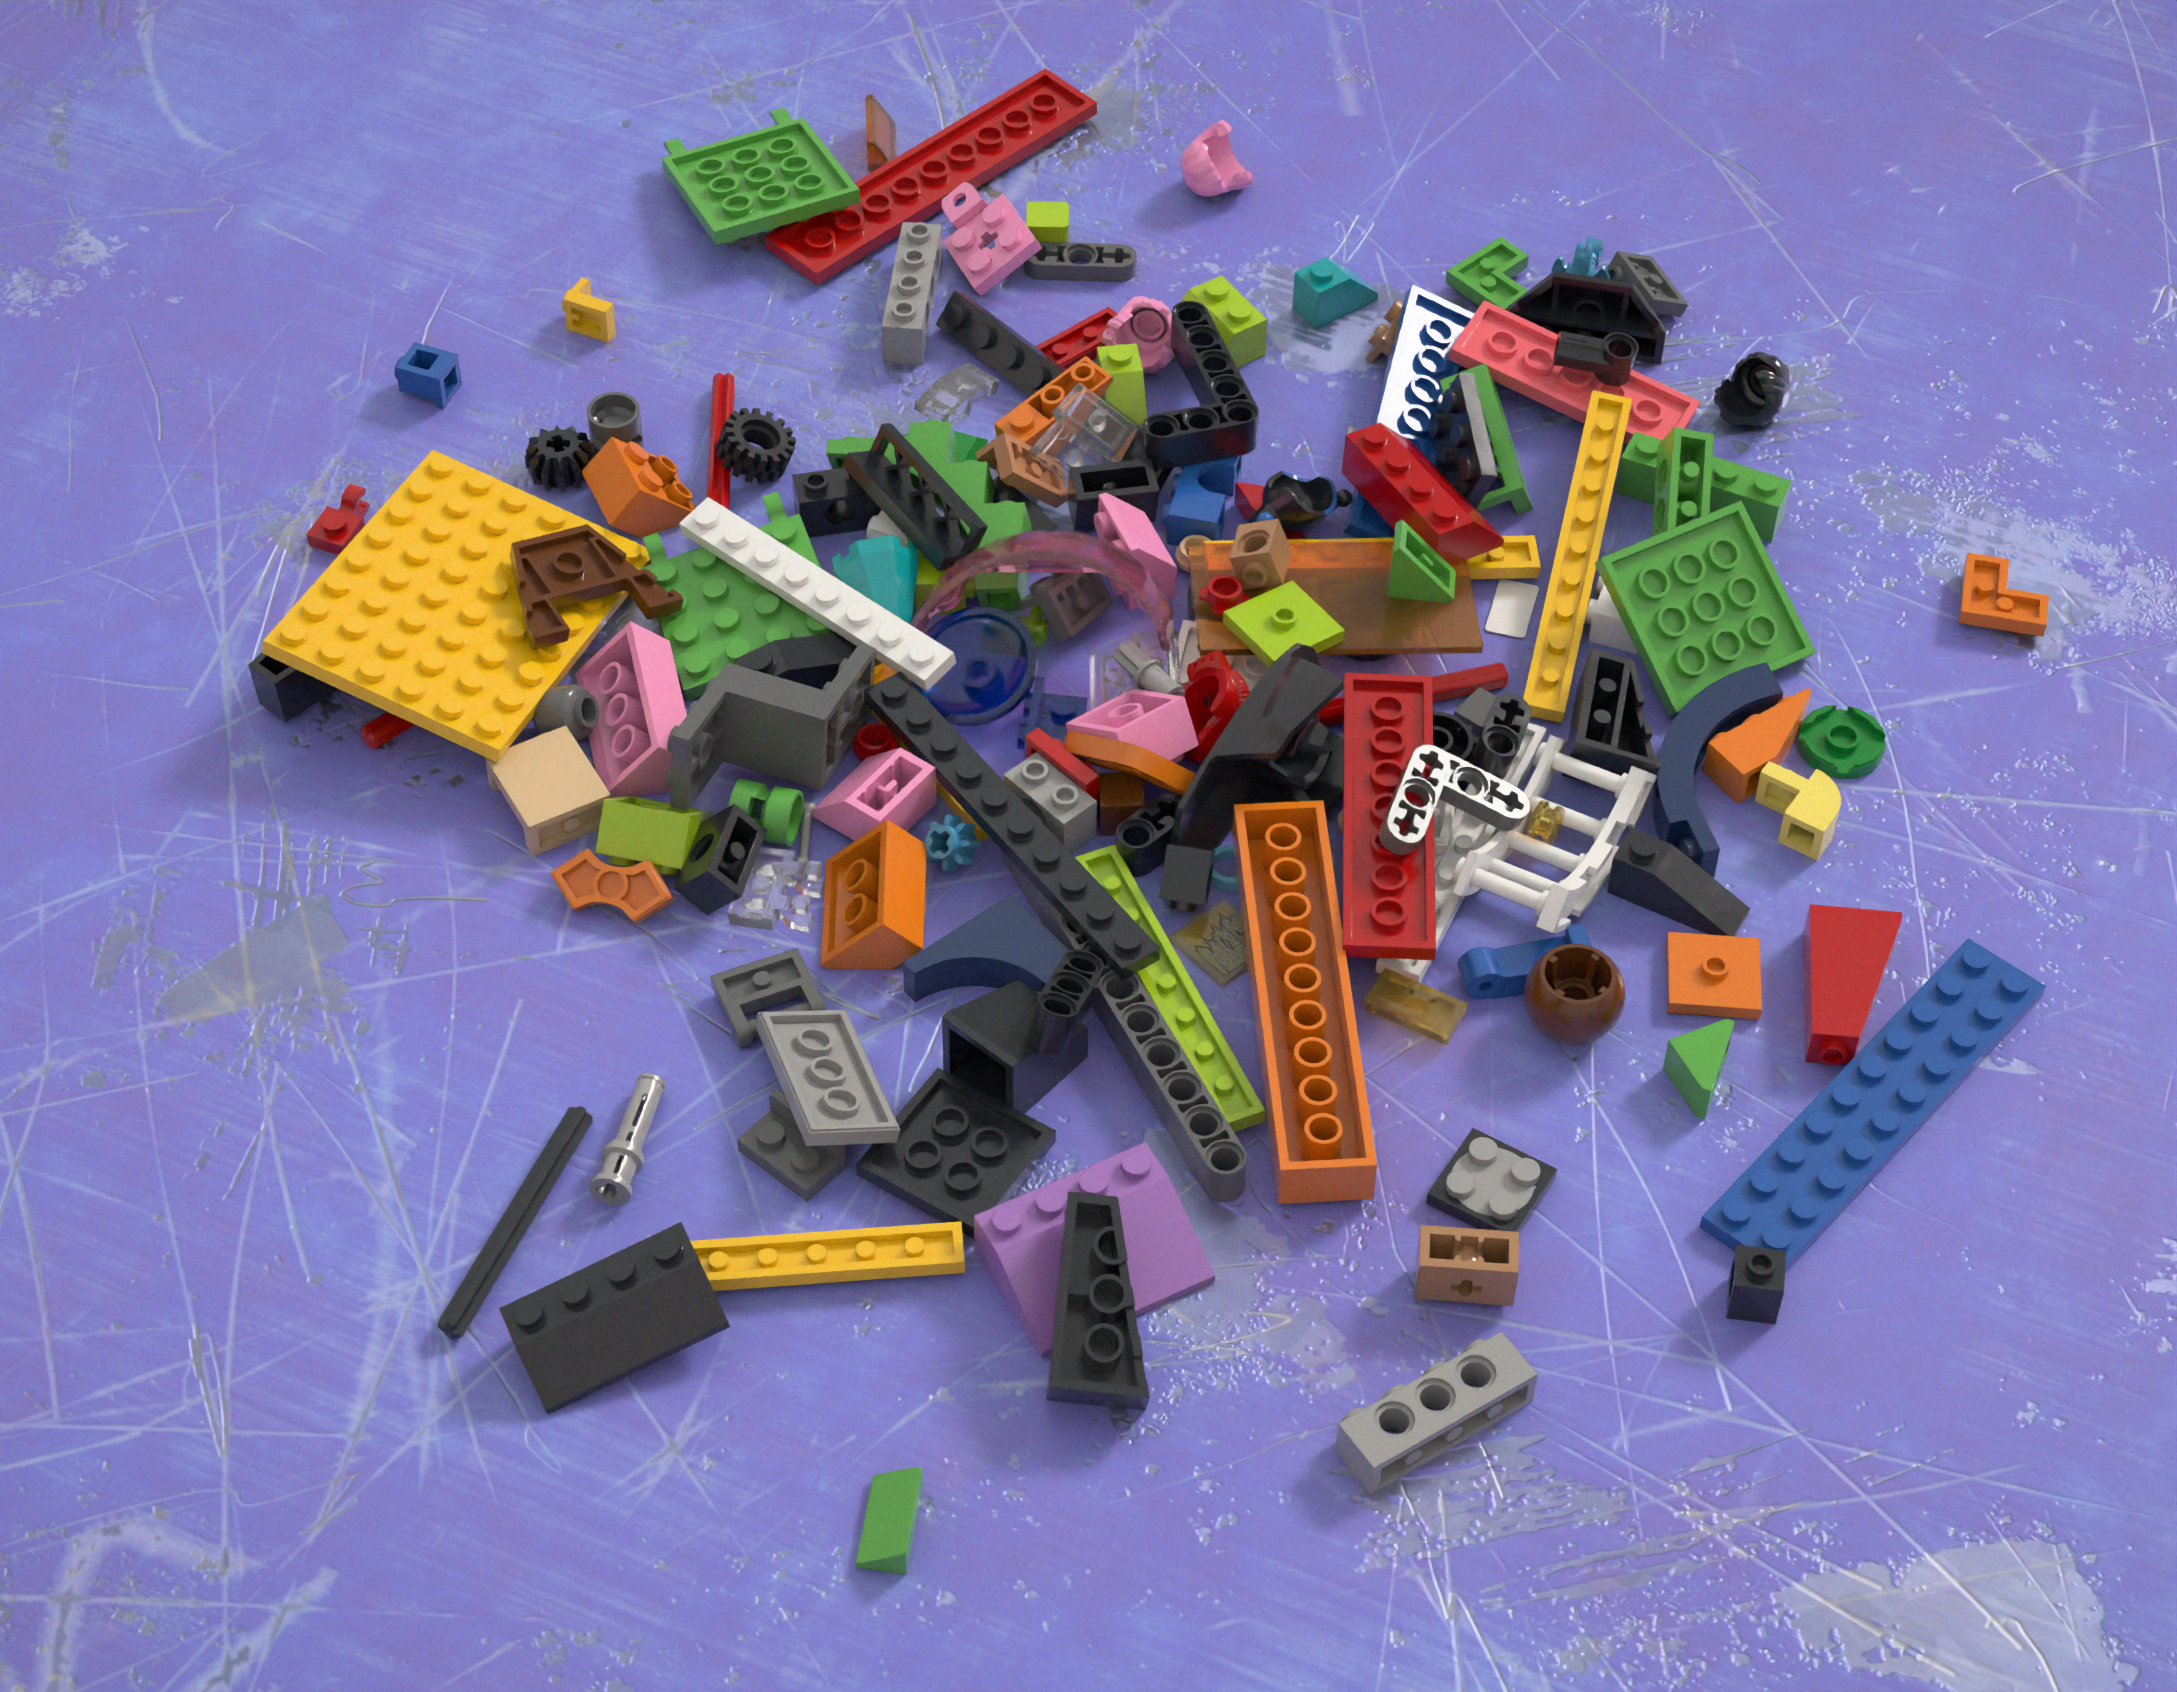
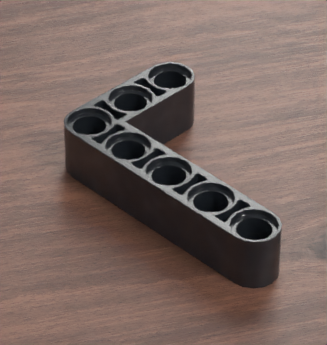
M1195 301L1177 303L1172 309L1170 343L1201 406L1158 413L1144 420L1142 459L1151 458L1154 469H1169L1251 453L1257 446L1258 407L1207 308Z

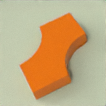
M587 848L550 872L575 912L590 906L609 905L623 910L633 922L639 924L675 900L657 869L649 860L630 867H616L603 863Z

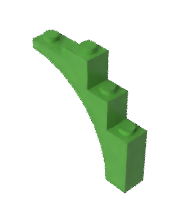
M928 420L926 422L910 423L909 436L905 437L906 440L988 526L974 556L975 591L982 611H1024L1018 602L1026 596L1032 527L1025 502L1001 501L993 503L995 484L988 462L965 460L956 463L958 443L951 421ZM849 436L843 439H828L826 454L832 469L843 468L842 466L848 453L870 451L875 438ZM889 442L884 455L895 465L894 447ZM909 467L912 485L918 491L920 490L918 472L913 467ZM936 492L933 493L935 507L944 512L942 498ZM960 518L958 519L959 530L966 539L970 528Z

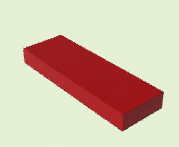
M1108 306L1035 347L1066 370L1085 356L1093 360L1097 358V347L1105 346L1101 338L1104 331L1108 328V321L1115 317L1117 313Z

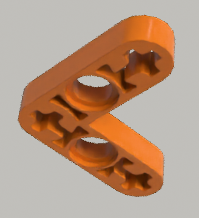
M1068 731L1063 742L1066 749L1081 762L1134 774L1181 798L1196 773L1150 750L1123 741Z

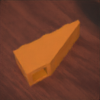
M1087 356L1083 357L995 422L996 437L1005 432L1033 448L1054 457L1113 382V377Z
M1806 688L1793 696H1786L1775 706L1761 714L1749 716L1741 725L1732 730L1715 735L1708 742L1703 772L1737 804L1756 794L1760 773L1768 761L1781 766L1800 732L1802 721L1806 718L1812 691Z

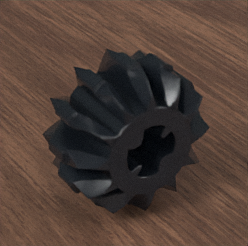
M556 425L552 431L540 429L538 437L529 438V445L524 456L525 466L528 468L530 477L535 485L543 484L546 491L557 487L564 493L565 488L569 486L580 489L581 481L585 480L582 470L594 458L595 451L592 449V444L586 433H577L574 426L562 430Z

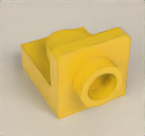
M582 277L572 289L565 293L562 301L567 330L609 343L616 334L613 303L592 297L590 280Z

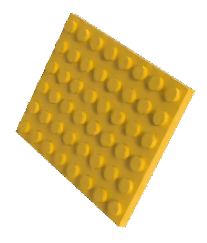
M432 450L263 640L262 653L477 754L498 762L533 718L536 707L545 692L550 687L558 686L629 595L627 591H621L601 598L567 605L563 608H556L570 628L568 641L532 650L528 640L510 560L511 544L588 524L627 554L626 561L638 570L651 565V561L646 547Z

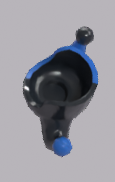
M1279 471L1267 480L1262 491V505L1251 516L1248 523L1279 519L1284 531L1303 532L1322 522L1338 507L1350 505L1353 497L1351 492L1346 489L1337 492L1333 481L1327 477L1320 476L1311 480Z

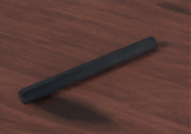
M584 1107L568 1108L438 1320V1328L447 1337L461 1338L464 1336L593 1123V1117L587 1113Z

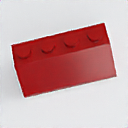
M1381 422L1346 434L1341 473L1394 530L1396 523L1403 520L1450 566L1503 546L1504 539L1410 440Z

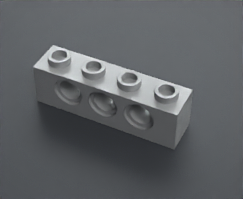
M922 222L902 223L882 322L883 362L923 365L942 265V225Z
M1502 1332L1487 1340L1478 1339L1468 1345L1459 1356L1446 1363L1440 1361L1433 1364L1420 1378L1406 1386L1403 1384L1396 1385L1389 1389L1381 1400L1365 1409L1359 1407L1347 1413L1338 1423L1335 1451L1371 1495L1533 1402L1538 1374ZM1467 1384H1476V1385H1479L1480 1387H1479V1388H1475V1387L1468 1386ZM1426 1407H1436V1408H1439L1440 1410H1439V1411H1433V1410L1427 1409ZM1395 1430L1400 1432V1434H1390L1385 1431Z

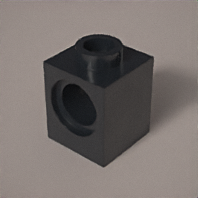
M1167 844L1159 898L1170 900V909L1196 912L1197 904H1208L1216 850Z
M1736 1245L1728 1278L1726 1318L1776 1325L1784 1294L1786 1251Z

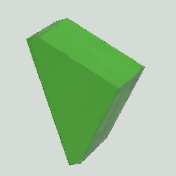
M1403 520L1397 522L1392 546L1387 597L1449 603L1454 600L1456 570Z
M1723 1019L1668 1040L1663 1069L1696 1117L1706 1118L1729 1051L1735 1024L1733 1020Z

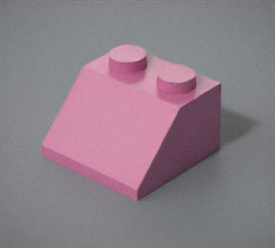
M1131 689L1065 723L1067 731L1131 743L1150 750L1174 763L1184 758L1183 753L1199 745L1185 697Z

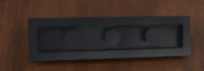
M892 423L881 424L870 451L848 453L842 467L938 571L969 567L988 526ZM889 442L894 447L895 465L884 455ZM909 467H913L918 472L920 490L918 491L912 485ZM935 492L942 498L943 517L936 511L933 494ZM960 518L970 528L965 541L960 537L958 519Z

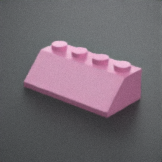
M630 621L575 673L577 685H581L588 690L598 703L599 719L588 737L595 771L611 794V798L627 795L641 797L671 791V788L666 784L672 759V752L667 750V742L673 727L680 726L687 716L670 641Z

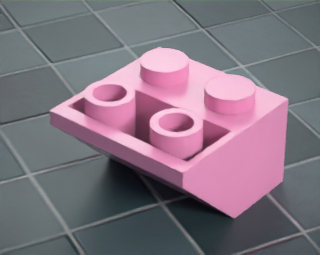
M1108 493L1099 494L1098 513L1094 514V525L1098 533V543L1093 545V552L1100 568L1105 567L1114 594L1116 596L1121 595L1129 610L1176 597L1177 567L1145 512Z
M902 748L867 757L812 810V816L854 841L887 819L907 832L937 803L936 767Z

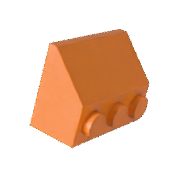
M888 819L826 860L820 965L826 969L892 970L923 950L925 843Z

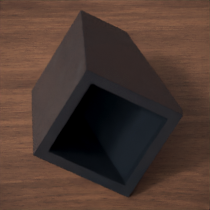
M1016 980L956 1007L942 1016L943 1071L1025 1114L1088 1057V1028L1081 1022L1066 1050L1061 1054L1048 1055L1033 1049L1027 1044L1025 1035L1041 991L1032 990L1021 981Z

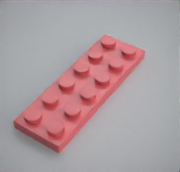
M1485 300L1452 346L1448 360L1467 369L1486 363L1495 382L1585 424L1592 390L1632 398L1623 440L1625 444H1629L1635 432L1663 440L1674 427L1687 429L1700 405V401L1634 370H1631L1629 379L1624 385L1616 387L1603 384L1596 378L1593 372L1553 365V355L1558 334Z

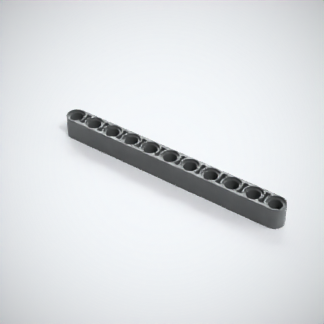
M1002 851L1005 864L1042 925L1069 950L1082 949L1089 951L1103 961L1104 970L1091 1006L1205 1194L1218 1202L1234 1201L1240 1197L1245 1187L1247 1161L1245 1149L1137 974L1135 973L1122 981Z

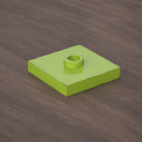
M1293 580L1223 613V624L1268 668L1295 643L1313 647L1317 654L1344 641L1345 630Z

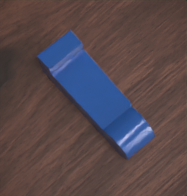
M1584 923L1566 926V932L1563 936L1495 949L1482 946L1468 950L1459 958L1457 963L1467 994L1474 999H1496L1524 994L1525 981L1529 970L1548 950L1566 944H1583L1592 947Z

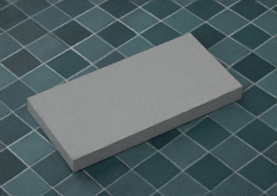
M846 1010L758 1012L755 1023L756 1029L806 1146L897 1143L900 1128Z

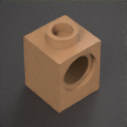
M1279 519L1238 525L1229 559L1238 579L1242 583L1243 590L1282 585L1284 583L1292 550Z

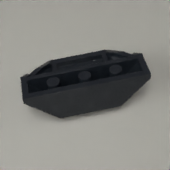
M1554 271L1508 306L1507 311L1556 334H1559V331L1599 339H1604L1608 334L1614 332L1628 334L1638 343L1639 350L1635 361L1661 365L1667 329L1634 283Z

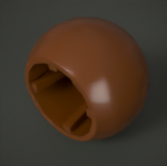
M1566 944L1548 950L1533 964L1528 972L1524 986L1525 1008L1532 1023L1548 1038L1570 1045L1586 1044L1602 1038L1618 1022L1626 1000L1624 979L1617 965L1602 951L1583 944Z

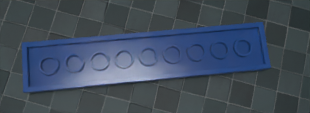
M1968 938L1702 1216L1699 1228L1734 1251L1736 1245L1786 1251V1274L2043 997L2046 985Z

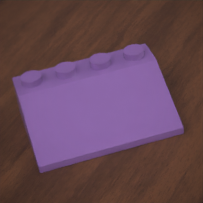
M1146 1142L974 1215V1249L1042 1358L1050 1355L1064 1211L1068 1191L1118 1197L1136 1316L1215 1281V1274L1170 1177Z

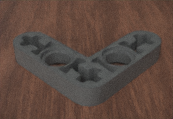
M1421 745L1415 749L1403 768L1380 826L1379 838L1384 847L1392 853L1407 855L1413 852L1425 835L1438 799L1504 831L1518 828L1530 811V802L1525 793L1519 788L1436 746ZM1425 764L1430 766V775L1427 779L1420 777ZM1464 780L1471 783L1475 787L1477 795H1469L1463 792L1458 786L1457 781ZM1405 792H1413L1423 799L1425 806L1417 807L1409 803L1405 797ZM1487 794L1490 795L1491 797L1489 798V800L1485 801V796ZM1505 804L1510 807L1509 811L1504 809ZM1403 819L1410 822L1404 836L1399 833V825Z

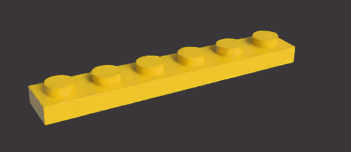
M961 1221L691 1241L713 1291L965 1273Z

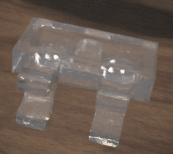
M760 847L742 897L730 904L727 912L729 924L774 930L776 921L779 920L792 930L809 933L814 920L813 913L807 912L810 897L821 899L825 886V880L819 879L822 870L821 862H797L795 851ZM791 886L802 895L786 896L788 887Z

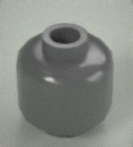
M581 685L553 686L542 696L536 707L532 722L540 734L566 725L576 741L583 740L591 734L598 722V703L594 696Z

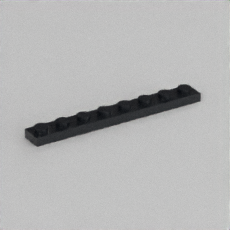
M953 291L936 323L939 328L1030 397L1066 371L1065 368L963 292ZM1101 396L1075 431L1116 462L1141 460L1143 427ZM1173 468L1154 469L1160 491Z

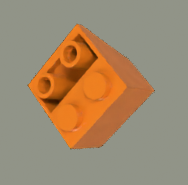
M611 436L582 470V474L609 525L639 538L680 526L679 523L696 508L691 500L693 498L692 493L682 484L677 475L678 468L675 463L664 455L657 457L646 452L635 442L630 441L627 444Z

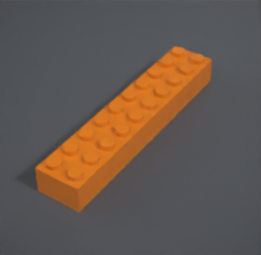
M1324 801L1234 804L1232 846L1277 1203L1373 1199L1377 1161L1346 951L1342 950L1343 930Z

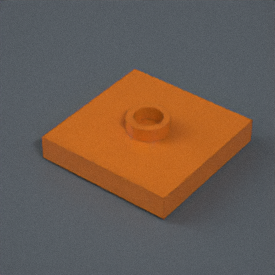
M1668 932L1666 939L1667 1013L1760 1020L1762 994L1759 938Z

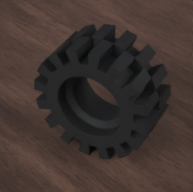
M741 408L739 413L736 411L732 412L730 417L727 418L716 444L718 460L724 459L722 466L726 470L731 467L734 468L732 475L737 478L740 474L746 475L745 481L752 483L753 478H757L758 484H765L767 478L771 483L775 482L778 476L781 478L792 457L796 444V438L791 437L793 434L790 427L783 428L785 424L783 419L773 420L774 413L767 411L765 416L761 415L759 408H753L751 413H749L747 408ZM748 442L754 443V444H756V445H759V446L762 447L763 449L754 447V446H752L751 444H749Z

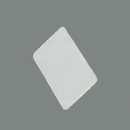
M1500 579L1485 630L1524 638L1539 587L1532 584Z

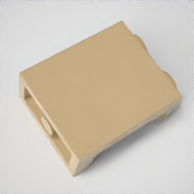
M566 725L509 747L498 762L485 757L489 784L494 791L500 790L523 826L525 843L532 856L599 830L604 799H610L611 794Z

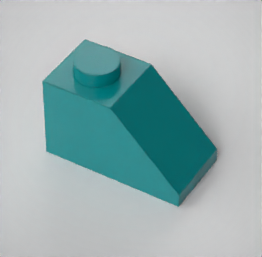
M1325 257L1295 271L1292 308L1317 329L1378 300L1379 293L1354 271Z

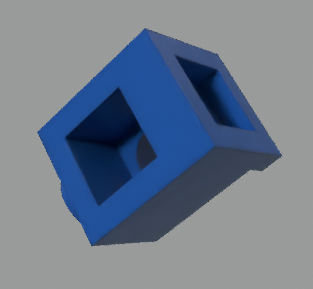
M414 342L407 353L398 359L395 366L394 374L395 378L398 379L400 392L436 401V407L444 409L462 385L458 354Z

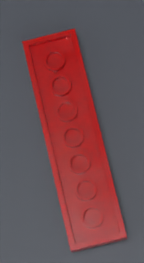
M1344 673L1342 950L1346 951V957L1435 960L1434 812L1425 835L1413 852L1407 855H1398L1390 852L1384 847L1379 838L1380 826L1406 762L1417 747L1433 745L1432 676ZM1425 764L1420 777L1427 779L1430 775V766ZM1405 792V797L1409 803L1417 807L1425 806L1423 799L1413 792ZM1404 819L1399 825V833L1403 836L1410 823Z

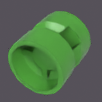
M738 779L733 788L728 807L735 804L767 830L764 837L765 842L787 847L792 846L798 835L802 820L804 804L802 791L782 786H775L771 791H768L765 783ZM762 805H764L763 811H762L761 820H759V819H760V815H761Z

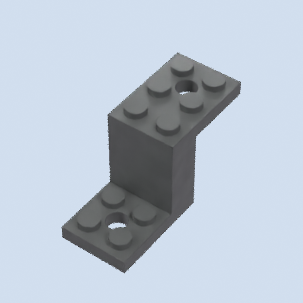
M859 644L849 659L844 658L842 660L837 676L832 682L828 681L824 685L823 690L727 663L716 678L712 677L708 681L705 693L699 701L692 702L687 716L680 726H674L670 732L667 750L672 752V759L666 779L667 786L671 788L670 807L687 811L723 762L822 790L853 745V740L860 728L867 725L871 719L872 709L865 703L864 689L872 686L874 683L876 648Z

